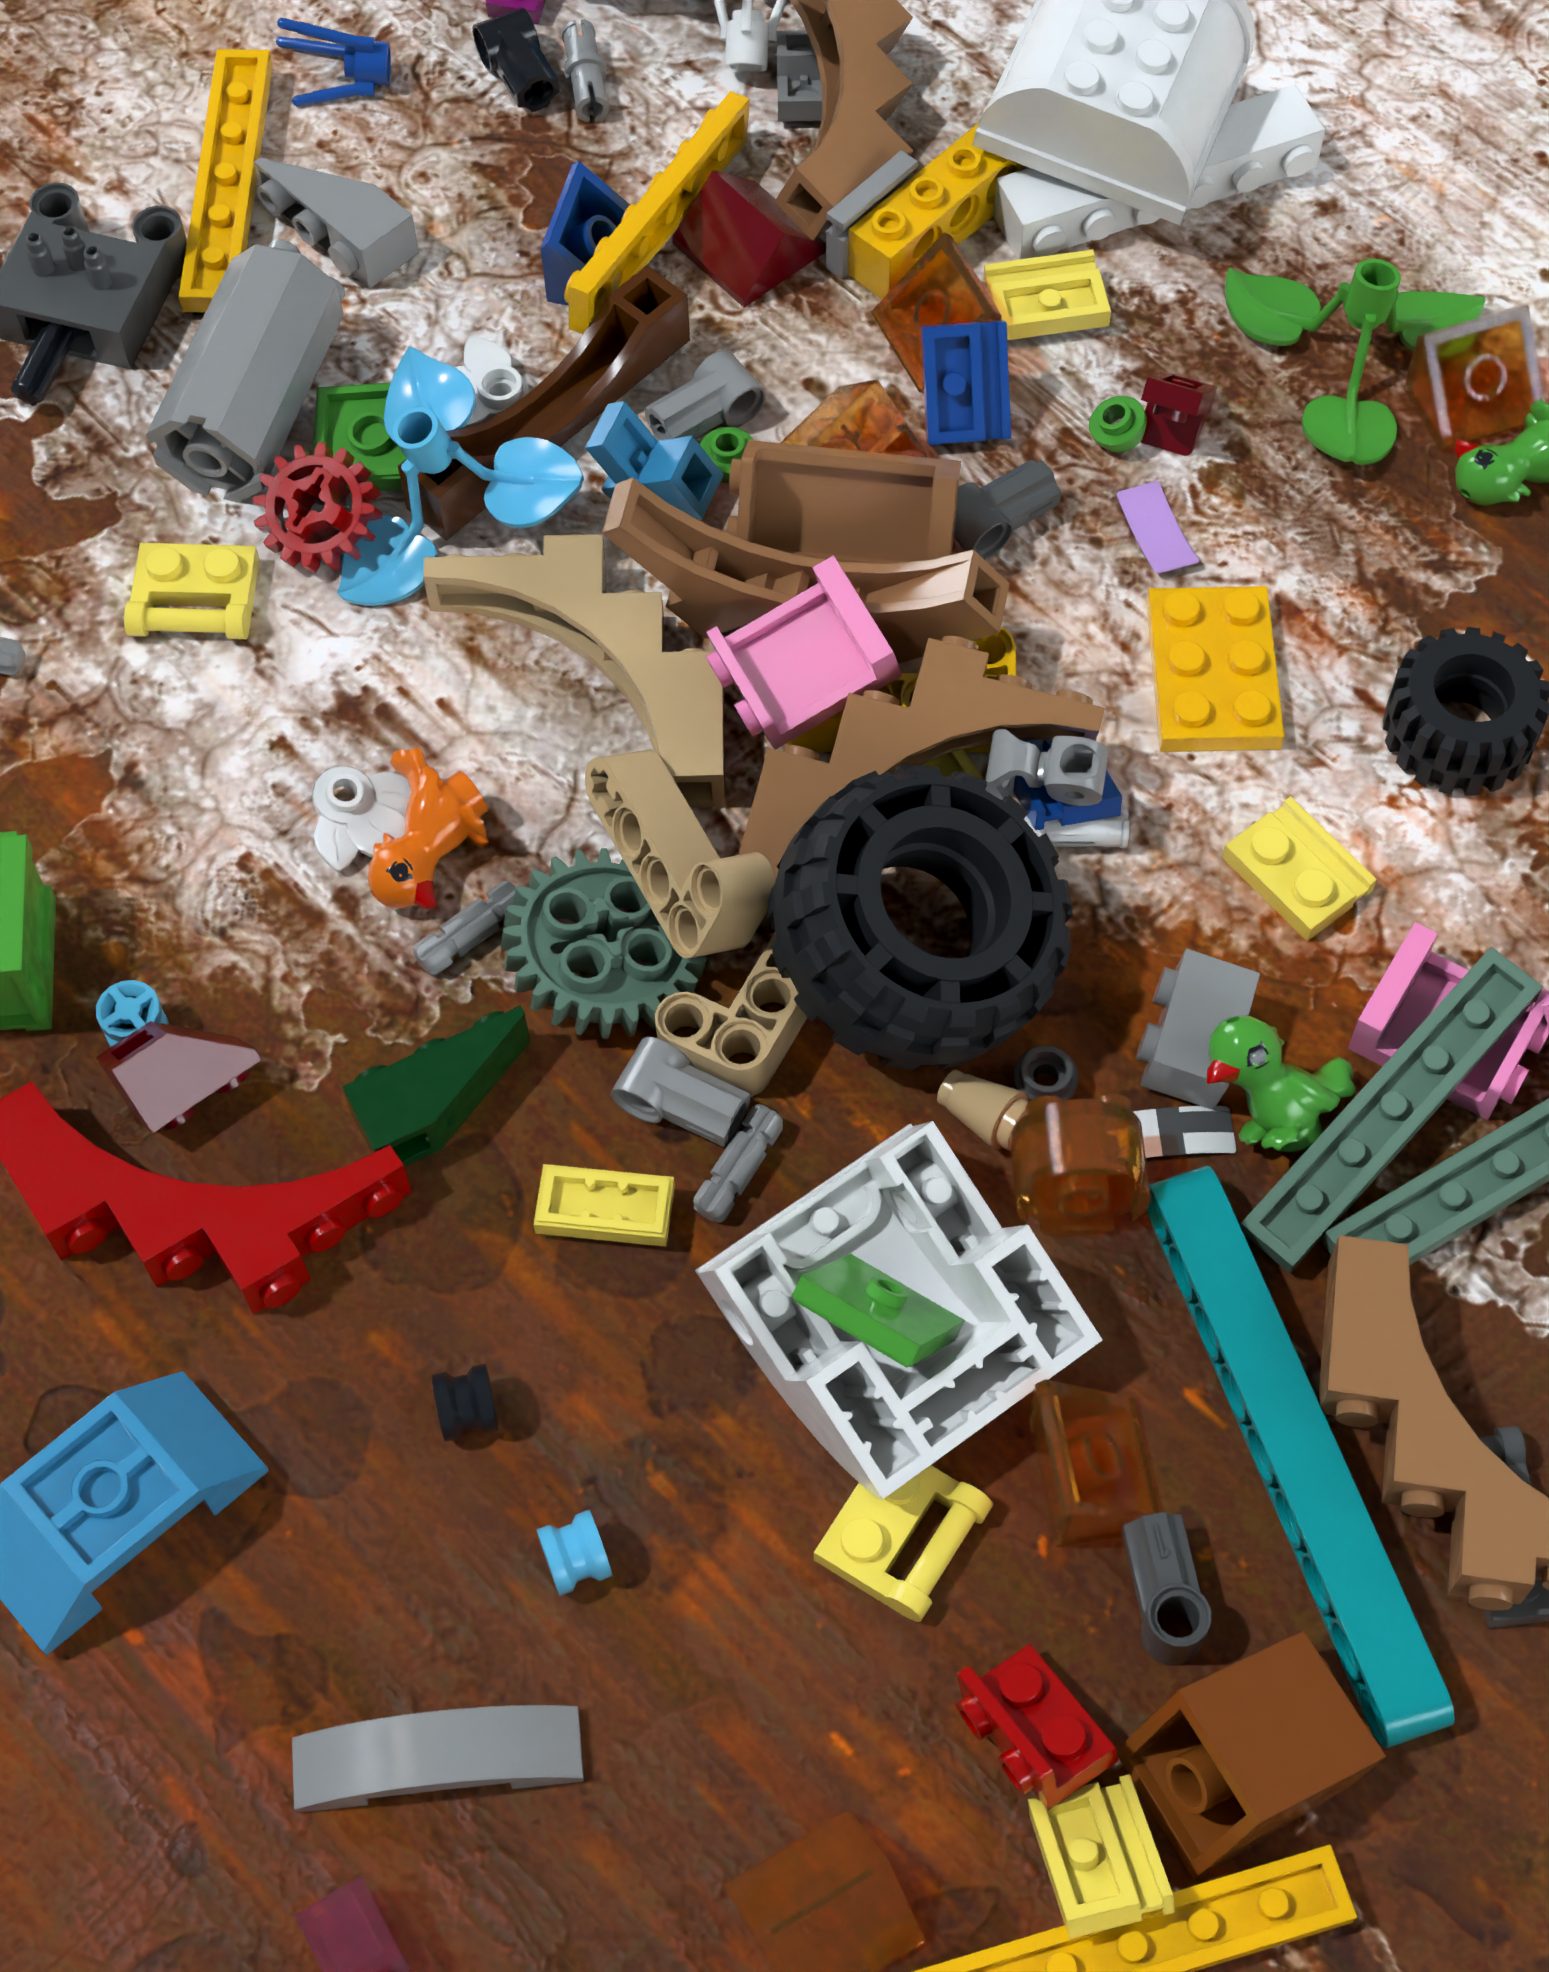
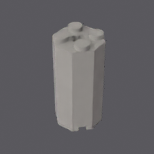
M275 239L270 242L269 246L255 244L231 259L146 433L149 444L155 441L157 444L153 453L156 465L192 492L208 495L212 487L225 489L227 491L223 499L238 503L264 489L265 485L259 477L261 474H271L275 465L274 458L280 454L344 316L341 304L345 296L343 285L336 279L328 276L303 256L292 243L282 239Z

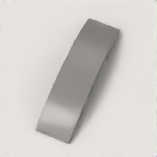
M516 1705L430 1711L355 1722L292 1737L294 1811L296 1813L368 1805V1798L510 1783L512 1789L584 1781L578 1706Z

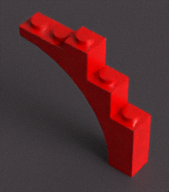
M32 1081L0 1099V1160L61 1261L72 1254H82L96 1248L105 1240L108 1233L120 1227L156 1287H159L169 1280L178 1281L190 1276L201 1267L204 1259L215 1253L253 1315L265 1307L276 1308L289 1302L299 1293L301 1286L311 1280L302 1259L303 1256L310 1252L318 1253L330 1249L344 1237L348 1229L368 1217L379 1218L390 1213L401 1203L405 1195L412 1192L405 1167L391 1145L343 1168L292 1182L241 1187L191 1183L139 1169L96 1147L57 1114Z

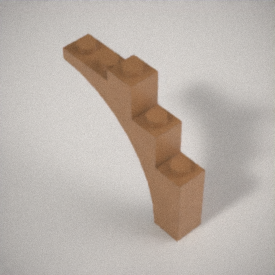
M790 0L802 19L816 54L822 85V122L814 151L796 167L774 202L813 241L825 233L831 224L826 219V213L899 151L902 150L908 155L913 151L885 121L891 117L913 84L887 56L913 19L911 14L897 0Z
M635 478L615 484L602 534L670 589L666 607L703 638H708L706 632L715 626L723 633L747 625L816 585L818 581L812 567L826 560L795 555L751 543L711 527L670 505ZM974 549L932 560L890 564L838 561L893 650L898 664L923 657L928 638L942 641L944 636H957L975 641L1000 633L1010 583Z
M944 636L942 641L928 638L910 708L900 706L899 699L880 691L866 690L863 696L848 693L829 763L819 761L820 755L817 752L801 746L785 745L783 751L768 748L738 855L753 852L763 854L770 862L776 880L779 871L777 865L795 834L824 801L842 790L852 780L876 771L878 775L888 771L893 773L901 765H922L950 752L992 743L993 733L999 729H1006L1022 741H1052L1055 736H1075L1096 741L1105 708L1092 705L1093 699L1080 692L1059 690L1056 695L1032 689L1033 685L1031 682L1017 676L1001 674L997 675L996 680L984 677L989 653L979 651V646L976 643L957 636Z
M1339 1235L1328 1264L1318 1399L1323 1413L1336 1416L1335 1419L1339 1423L1352 1427H1371L1378 1422L1387 1423L1382 1503L1401 1505V1510L1404 1513L1416 1517L1432 1518L1442 1516L1444 1512L1452 1513L1448 1595L1468 1597V1603L1476 1608L1501 1611L1512 1608L1513 1604L1520 1605L1535 1586V1579L1542 1580V1586L1549 1590V1497L1524 1482L1479 1439L1448 1397L1425 1350L1410 1293L1408 1244Z

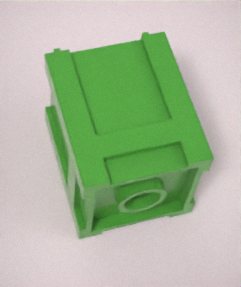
M18 831L0 832V1030L23 1028L26 1031L52 1029L56 896L51 885H44L32 861L33 847L27 834L19 835Z

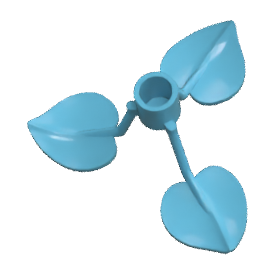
M408 347L394 373L388 390L384 409V425L392 441L399 446L407 458L402 464L401 469L407 477L412 522L408 526L405 520L394 515H383L382 519L368 521L366 527L376 538L373 542L365 541L361 538L355 544L361 554L358 560L352 558L346 552L344 553L341 582L337 591L338 595L350 603L379 606L408 598L425 585L423 579L424 557H438V551L431 540L419 535L424 526L418 482L419 472L429 474L440 473L450 465L452 459H457L481 479L491 481L485 490L484 501L490 514L499 523L514 528H527L536 526L551 518L578 493L584 481L581 468L576 460L561 447L547 440L533 437L516 438L505 442L495 454L494 470L482 466L467 454L458 442L452 441L446 432L448 430L462 429L473 414L476 406V394L470 380L455 367L435 360L416 348Z

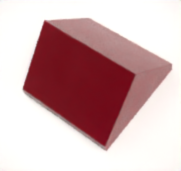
M712 170L672 236L673 245L745 308L826 253V242L820 237L814 241L809 238L774 202L775 198L756 181Z

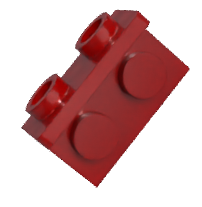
M1028 1644L980 1678L969 1665L956 1673L962 1695V1700L956 1703V1707L964 1723L978 1740L981 1741L987 1736L992 1739L1003 1753L998 1757V1761L1013 1786L1022 1795L1032 1790L1048 1811L1119 1761L1114 1744L1031 1644Z

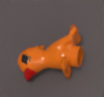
M419 747L412 748L411 750L401 749L393 752L390 764L408 780L411 791L405 812V832L402 837L394 839L388 833H384L383 843L374 844L373 858L369 865L368 883L371 893L376 900L388 908L403 909L417 905L424 909H435L438 906L434 895L433 878L439 859L457 848L466 838L482 849L489 845L485 825L480 817L488 811V807L475 784L464 772L459 770L443 781L439 777V773L427 764L424 753Z

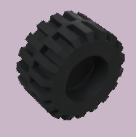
M1467 627L1465 634H1458L1454 628L1441 630L1438 640L1428 635L1418 642L1416 650L1409 649L1403 657L1400 668L1397 670L1383 717V730L1388 731L1385 743L1389 752H1399L1396 759L1399 767L1403 771L1412 768L1417 772L1415 781L1424 786L1429 781L1440 785L1438 792L1452 794L1454 788H1461L1465 796L1478 795L1481 786H1485L1490 792L1503 788L1506 778L1514 781L1522 773L1525 764H1529L1549 715V702H1547L1549 699V681L1540 680L1544 670L1537 660H1526L1528 653L1526 648L1519 643L1513 647L1504 642L1506 636L1495 631L1492 637L1481 635L1480 628ZM1457 701L1471 704L1486 713L1491 720L1475 722L1461 719L1448 712L1441 703Z

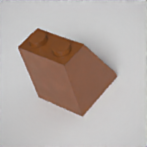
M1304 1630L1178 1690L1117 1749L1118 1758L1127 1773L1130 1774L1132 1781L1193 1880L1351 1787L1386 1757L1373 1737L1369 1726L1359 1716L1333 1676L1329 1665L1318 1653Z

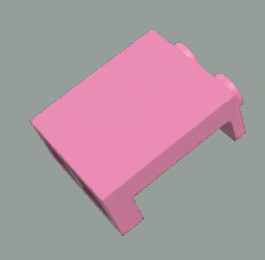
M834 555L812 567L818 581L816 585L726 637L722 636L717 626L706 632L715 651L705 657L723 688L735 683L743 700L734 706L752 737L763 731L773 749L783 746L843 711L848 693L863 696L864 691H877L902 676L893 650Z
M1414 922L1360 1015L1348 1049L1383 1066L1468 973L1469 970L1431 952L1438 935L1437 932ZM1543 988L1537 1001L1530 1005L1447 1100L1486 1120L1491 1116L1499 1099L1512 1104L1529 1072L1528 1069L1519 1065L1527 1049L1539 1054L1549 1036V1028L1542 1008V1004L1549 996L1548 990Z

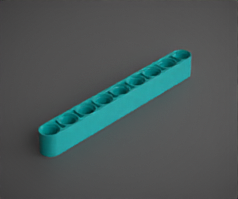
M1204 1166L1145 1185L1143 1190L1144 1202L1154 1232L1374 1738L1383 1749L1453 1725L1455 1720L1454 1709L1446 1685L1216 1173L1210 1166Z

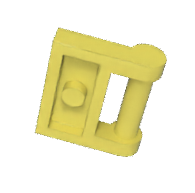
M140 543L130 601L126 603L124 612V626L127 636L147 637L149 631L226 633L227 639H247L260 563L257 547L245 545ZM154 605L226 607V610L153 607Z
M932 1465L884 1499H878L858 1483L815 1549L814 1561L908 1619L921 1622L932 1605V1601L928 1597L973 1524L983 1523L993 1507V1502L976 1487L965 1482H958ZM936 1500L950 1510L906 1580H897L889 1575L888 1572L929 1507Z

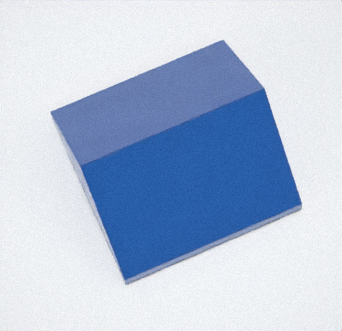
M580 161L571 166L541 245L547 302L567 306L568 303L565 302L564 293L570 276L574 271H581L593 257L599 241L613 233L621 223L622 217L630 205Z

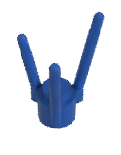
M279 18L277 20V25L281 29L332 42L327 43L280 36L276 39L277 46L343 57L345 78H355V83L296 95L292 99L293 105L316 104L351 96L374 97L375 85H389L391 74L390 42L374 41V37L355 36L287 18Z

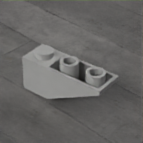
M259 158L254 161L259 181L257 194L267 211L274 216L280 214L294 226L296 232L305 243L310 246L316 244L330 256L332 262L341 273L346 276L352 274L369 289L419 253L412 214L378 186L265 158Z

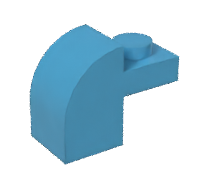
M625 401L607 404L585 447L608 475L601 490L610 499H612L615 484L635 478L664 501L698 520L703 519L724 476L693 436L657 441Z

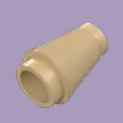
M953 1070L947 1075L937 1095L938 1104L947 1108L951 1114L994 1150L1003 1147L1013 1152L1020 1148L1029 1137L1038 1115L1037 1106L1028 1102L1026 1092L970 1074H964L959 1070Z

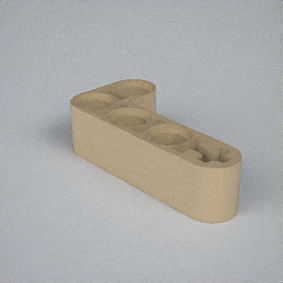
M649 749L592 758L585 772V785L589 800L675 951L681 957L687 959L744 948L750 942L768 911L770 892L776 882L774 871L768 859L759 852L720 858L657 752Z
M776 931L729 1009L695 993L677 992L666 997L658 1005L655 1013L658 1039L668 1042L683 1052L690 1060L692 1067L750 1093V1097L761 1093L769 1084L807 1019V1016L794 1001L798 991L790 977L782 978L781 974H779L771 949V945L776 940ZM771 1002L780 1003L785 1006L784 1009L771 1013L759 1009L760 1006ZM681 1027H692L699 1030L690 1037H678L672 1034L674 1030ZM737 1053H748L756 1057L747 1064H736L728 1060Z

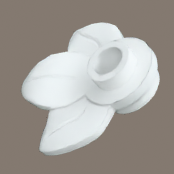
M468 337L464 347V366H456L455 368L464 373L473 385L476 394V406L470 420L463 428L481 423L499 414L529 393L527 381L512 367L511 356L506 349L484 338Z
M349 766L330 768L318 777L312 794L313 805L320 815L314 832V842L319 855L330 867L337 872H341L354 861L359 852L373 858V846L375 843H383L384 833H388L394 839L404 835L405 812L411 795L408 780L404 776L393 772H382L366 776L360 770ZM338 787H348L354 792L355 798L351 801H340L334 796L333 791Z

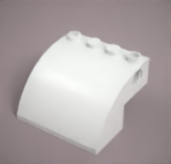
M933 1121L912 1126V1124L906 1125L695 1270L748 1352L792 1411L832 1457L878 1499L886 1498L1102 1341L1101 1336L1029 1225L1001 1227ZM848 1254H853L964 1319L965 1322L954 1342L913 1366L906 1368L798 1304L791 1296L801 1275Z

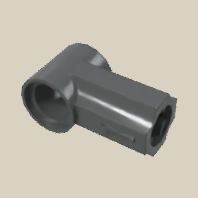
M1031 459L981 488L974 482L959 486L954 529L956 541L965 551L974 549L984 560L995 555L1007 544L1014 530L1060 504L1061 491L1057 486L1052 470L1042 460L1035 462Z
M1167 1512L1143 1515L1132 1522L1123 1524L1121 1527V1535L1142 1620L1140 1627L1141 1642L1145 1651L1154 1660L1165 1665H1181L1191 1661L1199 1653L1211 1624V1609L1206 1598L1200 1592L1182 1515L1168 1514ZM1166 1612L1179 1613L1190 1621L1193 1633L1184 1638L1170 1636L1161 1629L1157 1617Z

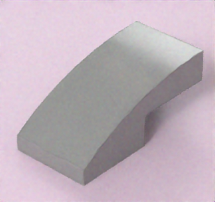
M806 30L776 31L778 121H822V85L816 54Z

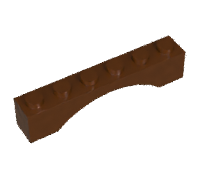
M646 265L606 298L594 320L574 348L552 373L530 393L506 410L481 423L446 432L452 441L458 442L467 454L482 466L494 470V458L499 447L513 439L523 437L540 438L561 447L604 412L607 404L615 403L690 341L688 295ZM405 459L398 465L406 509L411 512L407 477L401 469L402 464L407 460ZM452 459L450 465L440 473L429 474L419 472L418 482L424 523L444 540L447 541L487 508L484 494L491 481L481 479L457 459Z

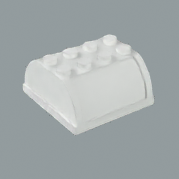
M1036 0L995 91L983 112L972 146L1180 225L1254 49L1255 25L1246 0Z

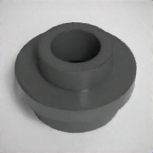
M1049 1045L1038 1046L1024 1053L1017 1061L1014 1068L1013 1084L1015 1089L1026 1092L1028 1102L1036 1105L1037 1108L1053 1109L1067 1103L1075 1094L1078 1084V1070L1073 1060L1063 1050ZM1040 1074H1048L1057 1083L1053 1086H1042L1037 1084L1034 1078Z

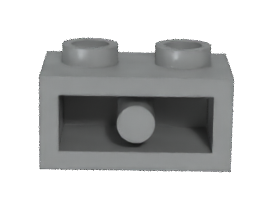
M1187 948L1175 970L1164 967L1152 1001L1154 1004L1163 1006L1157 1025L1147 1023L1136 1055L1137 1060L1146 1062L1140 1086L1214 1110L1230 1083H1207V1069L1211 1064L1208 1053L1210 1035L1217 1025L1225 1019L1238 1015H1249L1260 973Z

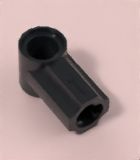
M521 7L474 24L472 27L473 38L483 65L489 72L497 71L517 106L528 108L531 112L548 107L552 98L560 92L559 79L540 49L535 26L526 9Z

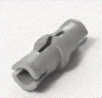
M581 19L583 36H579L576 20H572L562 28L561 32L567 55L564 65L566 82L573 87L577 117L582 121L590 122L588 105H592L595 121H600L608 115L610 110L603 82L606 79L607 71L605 60L598 54L594 25L587 20Z

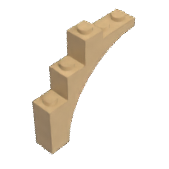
M571 532L564 535H544L543 555L509 553L504 556L450 554L445 557H424L423 579L430 611L478 614L520 624L563 643L594 664L624 694L645 727L653 751L657 752L663 760L690 808L725 807L724 688L705 657L714 651L688 648L680 652H665L662 592L626 590L621 593H606L607 568L603 534L586 535Z

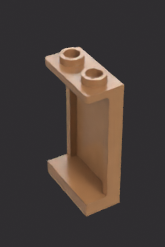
M748 440L742 458L732 459L729 494L739 495L738 516L729 515L726 533L751 543L795 555L828 559L834 555L836 560L840 562L890 564L932 560L952 555L961 461Z

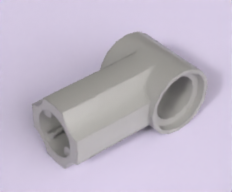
M727 350L718 351L707 357L697 367L692 381L646 406L645 418L657 441L686 436L697 438L723 422L730 427H739L748 423L761 411L767 395L765 389L731 352Z
M645 1037L641 1040L610 1093L613 1101L620 1108L637 1119L649 1123H659L663 1118L722 1147H726L736 1131H739L750 1105V1093L692 1067L688 1057L678 1048L654 1037Z

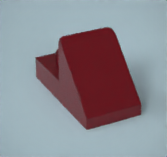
M1165 371L1147 377L1141 397L1142 401L1147 402L1145 408L1147 425L1140 442L1184 456L1190 455L1195 448L1218 387Z

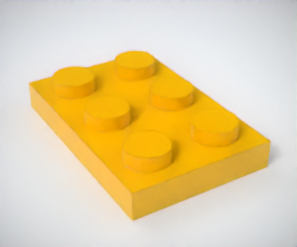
M1267 586L1149 588L1146 604L1160 752L1281 750L1284 730Z

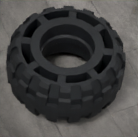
M901 765L895 772L890 773L888 771L881 775H878L876 771L852 780L842 790L830 796L820 805L795 834L777 865L779 871L776 882L770 892L767 919L771 920V929L776 931V940L771 945V949L779 974H781L782 978L790 977L798 991L794 1001L808 1019L812 1022L818 1017L835 1032L832 1037L834 1042L858 1056L864 1051H868L878 1055V1062L885 1063V1066L912 1071L920 1065H938L939 1069H945L965 1064L975 1057L995 1049L1027 1024L1055 992L1052 988L1057 977L1066 969L1072 942L1069 941L1071 931L1065 924L1073 916L1068 881L1065 879L1058 880L1054 869L1059 863V855L1048 835L1043 834L1038 837L1024 820L1029 812L1010 795L1000 800L985 790L987 781L957 771L953 772L949 777L942 776L938 767H928V765ZM909 867L924 871L939 879L956 895L965 910L970 926L971 944L968 957L946 958L930 954L913 945L896 929L886 912L881 896L882 869Z

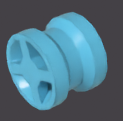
M121 981L110 986L101 994L96 1004V1018L110 1048L150 1021L169 1024L155 990L140 981ZM127 1024H133L135 1029L127 1028Z
M590 1510L576 1514L571 1524L561 1528L548 1524L536 1529L559 1596L572 1592L576 1583L586 1578L592 1577L601 1581L613 1576Z

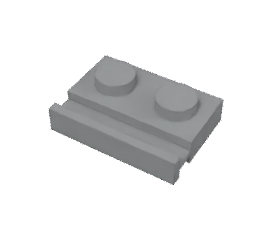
M902 150L899 151L826 213V219L831 222L826 230L825 237L826 269L842 280L848 276L849 228L913 177L911 172L918 167L916 159Z

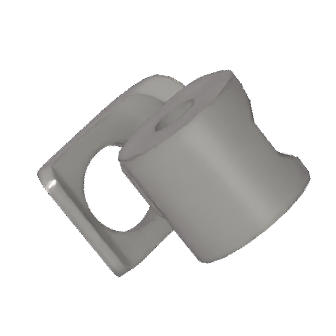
M1006 729L996 730L992 737L987 767L986 791L1000 800L1005 796L1008 797L1010 795L1012 797L1015 776L1017 775L1022 776L1029 787L1040 788L1041 785L1045 786L1048 795L1059 802L1077 806L1098 804L1102 801L1109 749L1105 745L1088 738L1055 736L1048 752H1040L1036 745L1019 740Z

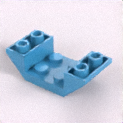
M184 1371L115 1391L0 1483V1600L47 1656L103 1610L102 1606L91 1594L94 1590L199 1503L203 1502L212 1514L216 1516L264 1476L269 1469Z

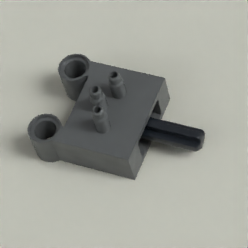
M53 182L36 189L29 201L31 213L0 269V339L31 346L11 386L14 397L22 400L25 405L32 407L42 402L66 355L131 370L176 279L182 276L187 239L181 217L175 209L156 205L139 212L132 223L135 243L91 233L78 193L72 186Z

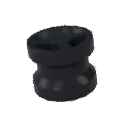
M486 1363L472 1366L466 1375L453 1377L447 1372L432 1375L434 1397L444 1441L458 1439L464 1430L478 1428L484 1433L499 1430Z

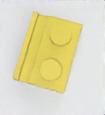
M1094 249L984 264L983 281L988 289V300L994 321L1005 320L1007 322V340L1106 327L1110 324L1111 309L1100 270L1096 268Z
M1291 796L1284 801L1283 806L1274 813L1270 811L1225 844L1222 858L1306 941H1309L1350 910L1354 902L1363 895L1367 897L1371 894L1377 881L1361 863Z
M1130 1774L1120 1776V1784L1100 1788L1098 1782L1084 1785L1049 1811L1038 1797L1028 1799L1030 1819L1069 1939L1142 1921L1143 1913L1162 1909L1164 1915L1175 1912L1173 1892Z

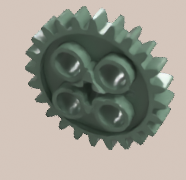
M601 848L598 861L589 863L581 849L576 850L573 866L568 867L558 857H553L551 859L549 876L542 871L533 869L530 875L529 887L518 885L515 889L513 905H507L501 948L507 950L504 963L505 971L517 972L514 990L517 993L534 989L530 1009L536 1011L550 1004L554 1007L551 1024L555 1026L561 1023L568 1015L576 1018L575 1030L578 1035H582L589 1022L598 1023L602 1038L608 1039L612 1025L621 1023L624 1031L629 1037L635 1036L638 1019L640 1018L650 1027L656 1029L655 1013L658 1005L666 997L677 992L695 993L697 978L702 977L706 958L699 956L685 959L675 951L624 860L622 859L620 864L611 863L607 848ZM625 907L633 910L635 913H626L617 908ZM556 919H568L575 924H563ZM643 959L651 962L653 966H643L634 960ZM584 971L594 977L582 978L572 972Z

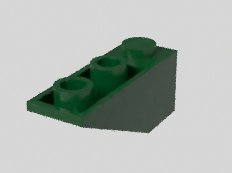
M521 1005L507 1012L495 1011L486 1014L478 1019L472 1028L447 1039L435 1038L419 1046L412 1055L388 1066L376 1065L361 1072L353 1082L342 1086L351 1114L370 1153L372 1154L391 1145L405 1167L442 1150L530 1043L526 1016Z

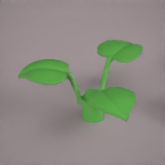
M1381 259L1361 261L1355 268L1351 284L1340 283L1337 294L1322 310L1316 294L1299 282L1276 276L1246 274L1230 267L1225 280V299L1228 311L1239 329L1249 337L1262 343L1279 346L1295 344L1299 340L1303 329L1310 332L1317 331L1344 302L1347 320L1351 325L1362 330L1346 399L1333 395L1315 398L1307 404L1302 415L1301 424L1306 438L1319 450L1341 461H1353L1359 465H1369L1382 460L1391 451L1397 435L1395 417L1386 405L1377 401H1357L1373 329L1386 322L1387 331L1390 333L1400 332V339L1409 350L1430 357H1452L1460 354L1470 344L1485 304V296L1427 291L1399 293L1400 272L1394 265Z

